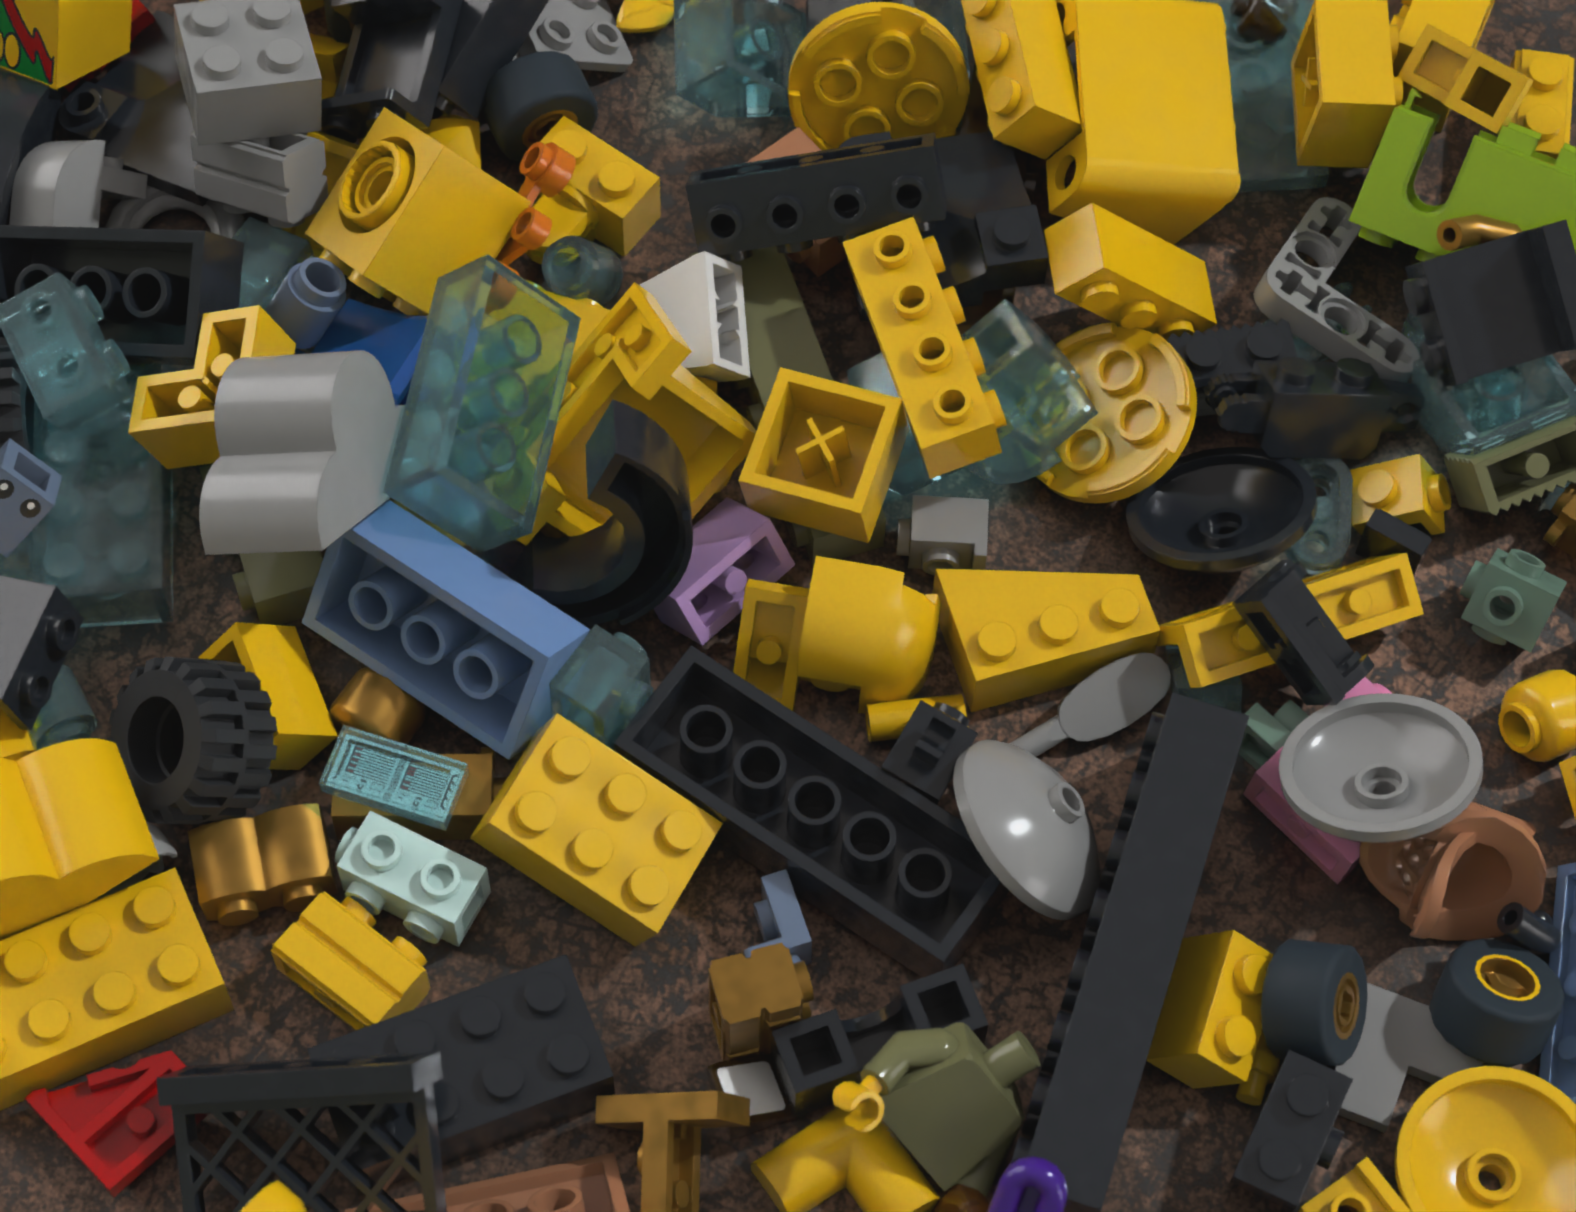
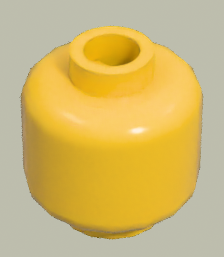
M1547 670L1515 684L1506 691L1501 702L1498 725L1504 741L1512 750L1536 762H1548L1576 750L1575 675L1565 670Z

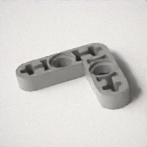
M1319 198L1309 208L1256 285L1253 293L1255 303L1260 311L1276 323L1281 318L1289 322L1291 333L1333 361L1338 362V360L1343 358L1358 359L1370 363L1381 379L1407 383L1419 367L1421 360L1419 351L1414 343L1405 335L1325 283L1358 235L1361 226L1348 221L1353 211L1349 205L1335 198ZM1324 225L1334 231L1329 239L1319 233ZM1296 252H1302L1310 256L1318 263L1319 268L1305 263L1297 256ZM1325 318L1332 319L1341 324L1349 335H1343L1332 329L1326 323Z

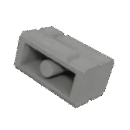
M194 131L190 134L192 160L197 162L193 169L196 195L222 203L223 210L228 213L245 214L253 212L268 217V223L271 226L291 228L301 225L306 217L318 212L328 197L327 176L322 174L326 168L324 141H320V139L299 133L198 146Z

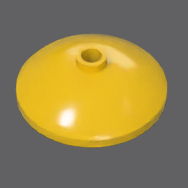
M1473 1067L1457 1071L1442 1078L1430 1086L1416 1100L1407 1113L1397 1137L1394 1166L1397 1186L1402 1201L1411 1212H1576V1104L1561 1090L1544 1079L1509 1067ZM1481 1172L1494 1174L1500 1182V1189L1492 1191L1484 1188L1479 1181L1478 1174Z

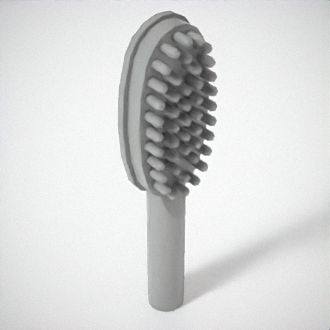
M1140 652L1120 658L1096 670L1079 682L1061 700L1056 716L1009 744L1018 746L1037 757L1069 737L1076 741L1088 742L1119 731L1149 712L1166 695L1171 679L1168 665L1161 657L1153 653Z

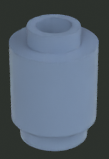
M317 257L308 258L302 263L294 265L289 270L265 311L296 343V348H311L318 344L345 303L347 285L345 276L336 265L328 260Z

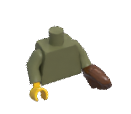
M956 1022L943 1029L929 1028L899 1031L891 1036L869 1063L863 1066V1070L860 1072L862 1080L860 1084L846 1081L836 1086L833 1091V1102L836 1107L846 1112L853 1110V1112L847 1115L845 1124L860 1132L873 1130L883 1120L944 1192L948 1190L939 1200L933 1212H987L990 1204L986 1196L1025 1119L1019 1091L1015 1082L1038 1068L1040 1061L1030 1042L1019 1031H1016L990 1049L985 1047L965 1023Z

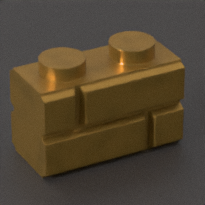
M782 942L754 949L751 951L750 958H746L742 953L711 961V967L708 968L709 1016L722 1061L759 1056L761 1052L770 1054L771 1031L812 1017L809 1002L814 1001V993L808 969L804 961L793 963L789 948H786Z

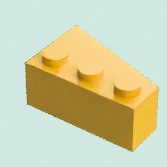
M935 569L932 594H938L941 603L939 625L971 712L1077 684L1096 670L1126 656L1140 652L1155 653L1161 630L1140 576L1137 574Z

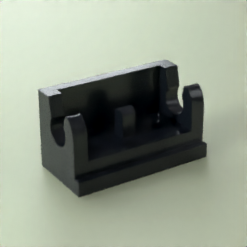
M1283 559L1232 604L1306 706L1337 705L1346 697L1345 694L1373 669L1375 664L1367 654L1361 657L1358 651L1352 650L1302 581L1307 571L1299 561L1294 564L1291 559Z

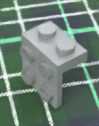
M549 0L513 59L515 60L534 52L556 51L569 55L579 65L581 70L625 72L633 62V57L621 31L616 27L615 18L606 0Z

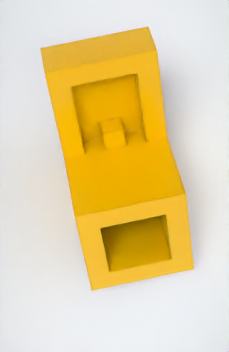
M1429 23L1426 24L1397 76L1401 77L1402 81L1439 100L1448 108L1496 134H1499L1502 125L1508 127L1534 81Z

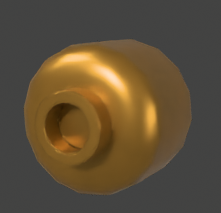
M369 667L361 668L351 678L330 707L329 714L335 729L338 731V737L334 741L340 749L344 748L346 740L349 738L400 754L422 726L426 717V709L422 702L396 686L389 678L378 674Z

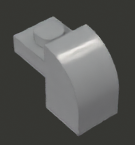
M104 140L51 141L43 143L26 155L16 172L12 188L9 225L99 228L101 200L146 199L148 175L123 170L124 160L104 156Z

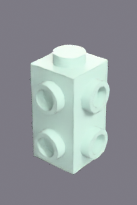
M369 811L359 829L351 827L345 833L335 854V862L338 863L337 870L342 888L346 891L345 897L353 898L371 914L378 915L383 909L403 919V925L409 932L429 943L436 944L441 938L459 947L491 893L486 867L372 811Z

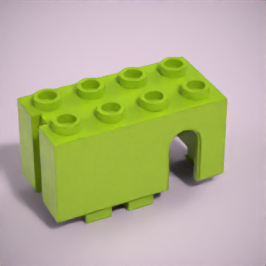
M1415 87L1411 88L1406 103L1393 109L1348 220L1361 226L1358 236L1387 248H1392L1398 241L1419 248L1415 258L1425 261L1459 251L1445 250L1438 243L1437 229L1443 221L1478 214L1517 224L1522 231L1567 220L1576 252L1575 146L1565 143L1557 159L1535 151L1542 134L1510 122L1508 127L1502 125L1498 136L1480 130L1479 135H1474L1446 203L1436 206L1426 204L1416 194L1414 183L1441 115L1414 105L1416 98H1422L1423 96Z

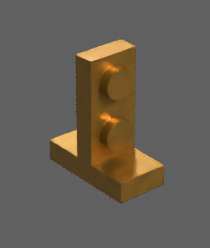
M721 1091L596 1096L595 1124L628 1131L643 1130V1142L640 1144L637 1154L638 1170L642 1177L641 1212H699L701 1128L750 1126V1098Z

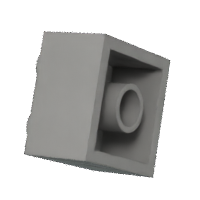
M207 0L174 4L175 58L198 146L321 131L322 77L300 0Z

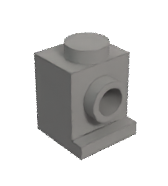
M913 495L910 518H898L896 556H908V568L922 569L931 575H935V569L985 570L989 499Z

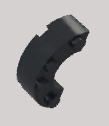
M614 399L585 445L588 499L609 509L613 515L603 525L582 535L561 538L535 535L525 546L508 575L511 579L589 628L588 636L591 635L590 626L606 623L618 618L621 625L624 626L647 614L663 602L681 581L688 567L693 547L689 478L680 450L668 433L643 412Z

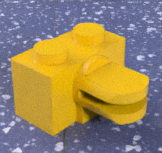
M563 116L540 142L544 144L553 142L572 154L576 159L575 170L570 181L559 194L551 198L546 197L542 193L538 194L537 201L532 207L552 220V227L544 243L536 250L527 251L526 254L532 261L539 264L557 266L565 261L583 240L591 244L596 238L625 257L661 217L660 177L566 116Z

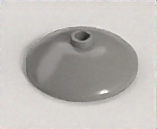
M1390 693L1368 694L1341 700L1337 705L1325 706L1304 719L1291 732L1283 745L1279 759V776L1281 789L1288 804L1296 814L1313 827L1328 834L1352 841L1391 843L1425 835L1444 826L1460 815L1473 801L1480 788L1483 777V757L1480 742L1472 728L1464 719L1450 709L1436 702L1411 695Z
M981 740L964 750L956 761L953 773L956 802L971 840L992 872L1019 900L1044 916L1058 920H1069L1089 909L1099 887L1100 859L1093 826L1078 792L1052 767L1013 744L996 740Z

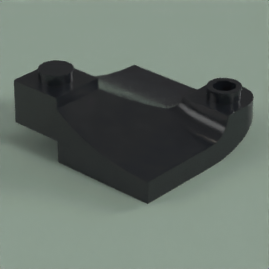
M157 10L153 14L156 20L137 34L130 43V52L119 57L99 82L93 84L83 79L78 82L62 102L58 112V119L70 141L104 140V156L124 160L123 170L148 175V186L203 207L209 199L196 195L193 169L197 162L192 160L190 134L194 129L175 58L174 15Z
M890 131L860 135L844 141L839 148L894 138L891 137ZM991 131L936 138L947 200L946 219L935 221V228L920 232L922 239L934 236L946 269V271L936 274L942 289L954 286L961 306L968 307L982 305L983 293L986 291L1045 283L1049 257L1037 206L1032 205L1029 200L1012 146L993 139ZM850 269L860 322L870 321Z

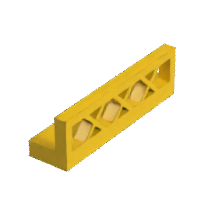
M1407 553L1368 557L1302 579L1345 640L1424 614ZM1234 601L1159 625L1161 631L1156 646L1178 644L1190 688H1202L1275 663L1232 603Z

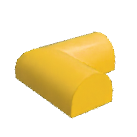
M838 1107L751 1163L752 1172L780 1212H808L845 1187L863 1212H931L940 1200L938 1194L883 1120L873 1130L860 1132L845 1124L847 1115L853 1112V1110L846 1112Z

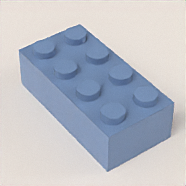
M389 499L327 547L302 620V624L370 669L390 679L396 686L508 760L524 750L536 731L558 712L590 631L589 628Z

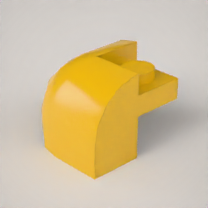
M816 556L805 610L796 676L800 677L799 680L810 681L817 688L826 691L841 692L848 688L860 690L858 713H865V704L912 699L923 688L932 666L941 610L938 594L924 595L903 585L904 572L881 566Z

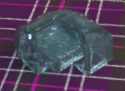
M1004 299L961 336L962 341L974 337L986 369V373L977 376L983 393L992 389L995 390L1007 423L1006 426L996 429L1002 453L967 465L965 468L981 479L999 485L1020 483L1044 473L1062 461L1055 448L1098 414V411L1078 383L1077 379L1081 376L1068 358L1031 318Z

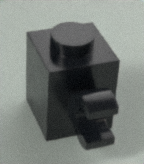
M921 700L881 769L937 805L953 779L954 767L959 755L973 744L978 733L967 727L970 723L969 719L957 709L941 702H936L932 707Z

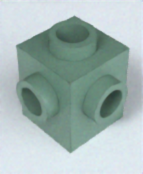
M1497 548L1488 565L1476 560L1459 593L1470 599L1461 618L1472 623V630L1483 639L1498 645H1505L1507 642H1510L1531 653L1567 581L1544 571L1546 565L1530 553L1519 549H1511L1507 553Z

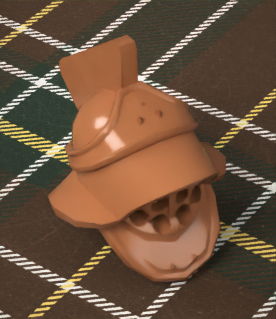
M1471 802L1460 815L1449 823L1425 835L1399 842H1361L1359 863L1365 875L1384 897L1399 908L1400 921L1412 930L1409 934L1411 937L1418 939L1433 938L1444 941L1500 937L1505 934L1499 930L1497 918L1500 911L1507 904L1517 902L1534 913L1542 904L1544 897L1546 862L1537 842L1533 839L1536 827L1528 821L1475 802Z

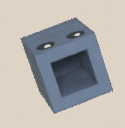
M11 438L0 448V554L6 558L55 506L62 475Z

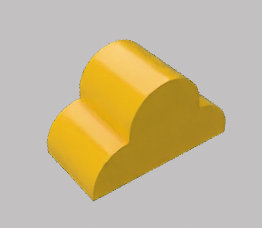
M97 738L75 739L39 749L18 761L0 757V941L90 903L160 859L116 743Z

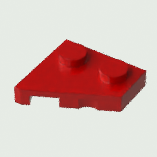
M172 1050L139 1059L136 1064L129 1068L117 1069L112 1067L86 1075L88 1081L47 1092L44 1087L34 1090L25 1097V1100L30 1108L114 1198L176 1144L171 1105L159 1106L156 1078L187 1066ZM210 1113L195 1114L196 1125Z

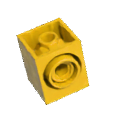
M384 107L305 234L324 247L319 258L330 261L344 275L348 276V280L376 298L380 299L382 296L392 302L393 306L404 314L426 316L439 313L457 320L479 286L483 273L495 261L510 237L516 218L524 209L529 207L531 201Z

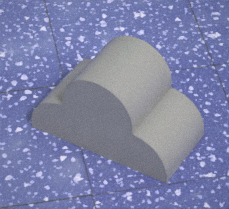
M363 350L243 357L233 361L227 367L218 386L214 409L215 434L220 457L209 469L200 497L199 522L205 555L323 551L438 461L435 441L427 421L413 406L395 405L388 377L380 362L372 354Z

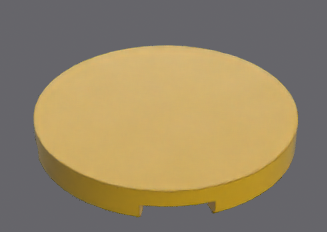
M893 2L857 4L825 18L806 35L793 57L788 76L789 107L795 127H799L821 151L839 148L844 141L855 136L889 131L894 139L935 132L936 138L955 136V130L963 117L968 94H970L966 61L953 35L945 26L927 13L914 7Z
M1113 322L1079 330L1049 349L1034 366L1037 372L1025 391L1020 409L1015 410L1014 431L1020 455L1030 471L1046 487L1064 498L1082 503H1108L1141 492L1160 479L1173 466L1185 449L1194 427L1197 411V393L1194 379L1186 362L1167 340L1156 332L1153 334L1140 328L1126 329L1122 326H1117Z

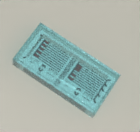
M343 725L319 785L321 792L446 831L468 777L469 768L468 763Z

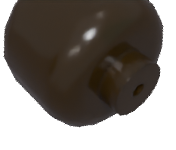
M1233 0L1230 13L1235 15L1234 30L1240 37L1267 47L1274 45L1285 36L1291 25L1295 8L1293 0Z

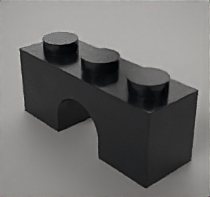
M963 964L899 986V993L892 1002L870 1014L854 1019L840 1020L837 1010L833 1009L771 1031L770 1057L793 1117L796 1118L833 1105V1091L842 1082L852 1081L860 1084L862 1082L860 1072L863 1070V1066L869 1063L891 1036L899 1031L929 1028L943 1029L956 1022L965 1023L980 1041L985 1044L989 1024Z

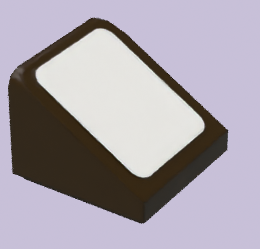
M770 1054L721 1061L707 1066V1080L712 1091H721L750 1098V1126L726 1127L730 1140L794 1118Z

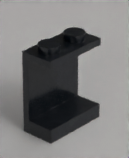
M1567 220L1546 224L1405 266L1408 279L1403 282L1404 298L1410 313L1414 317L1419 316L1426 339L1420 343L1421 358L1428 375L1431 378H1437L1439 387L1460 385L1469 382L1468 379L1561 351L1576 350V252Z

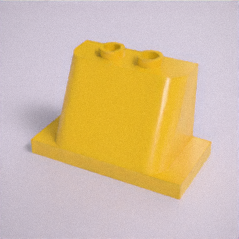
M634 282L474 472L506 533L524 545H527L546 522L571 537L582 535L603 525L613 515L609 509L588 499L585 448L586 443L613 399L643 412L661 426L677 445L687 468L692 519L713 494L720 492L728 484L733 471L749 453L756 434L755 428L746 418L681 365L691 353V349L655 297Z

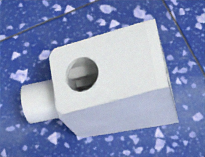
M703 251L640 284L642 288L655 297L691 349V353L681 363L685 369L694 376L708 378L717 382L751 378L742 266Z

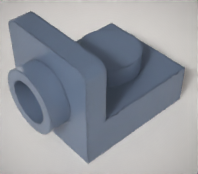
M787 869L762 876V901L753 903V909L762 938L768 942L745 949L744 956L750 958L752 950L782 942L786 948H789L793 963L804 961L806 965L811 964L812 940Z

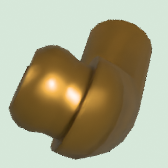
M1474 214L1443 221L1437 229V239L1442 248L1453 251L1469 248L1523 231L1517 224Z

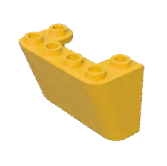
M1056 0L1067 47L1075 41L1081 133L1046 161L1049 213L1065 218L1088 204L1094 203L1175 245L1223 209L1226 204L1230 203L1236 197L1241 183L1235 135L1236 125L1231 94V74L1229 71L1226 42V23L1222 8L1217 3L1190 0ZM1075 160L1076 171L1074 178L1065 189L1066 172L1070 164Z

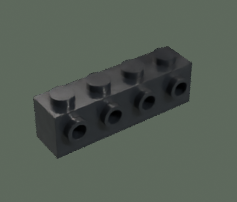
M935 132L692 171L686 183L698 253L706 251L730 262L750 258L753 255L752 250L776 246L778 253H795L813 247V240L836 236L838 242L842 243L913 216L919 231L925 232L936 227L935 221L946 219L947 200Z

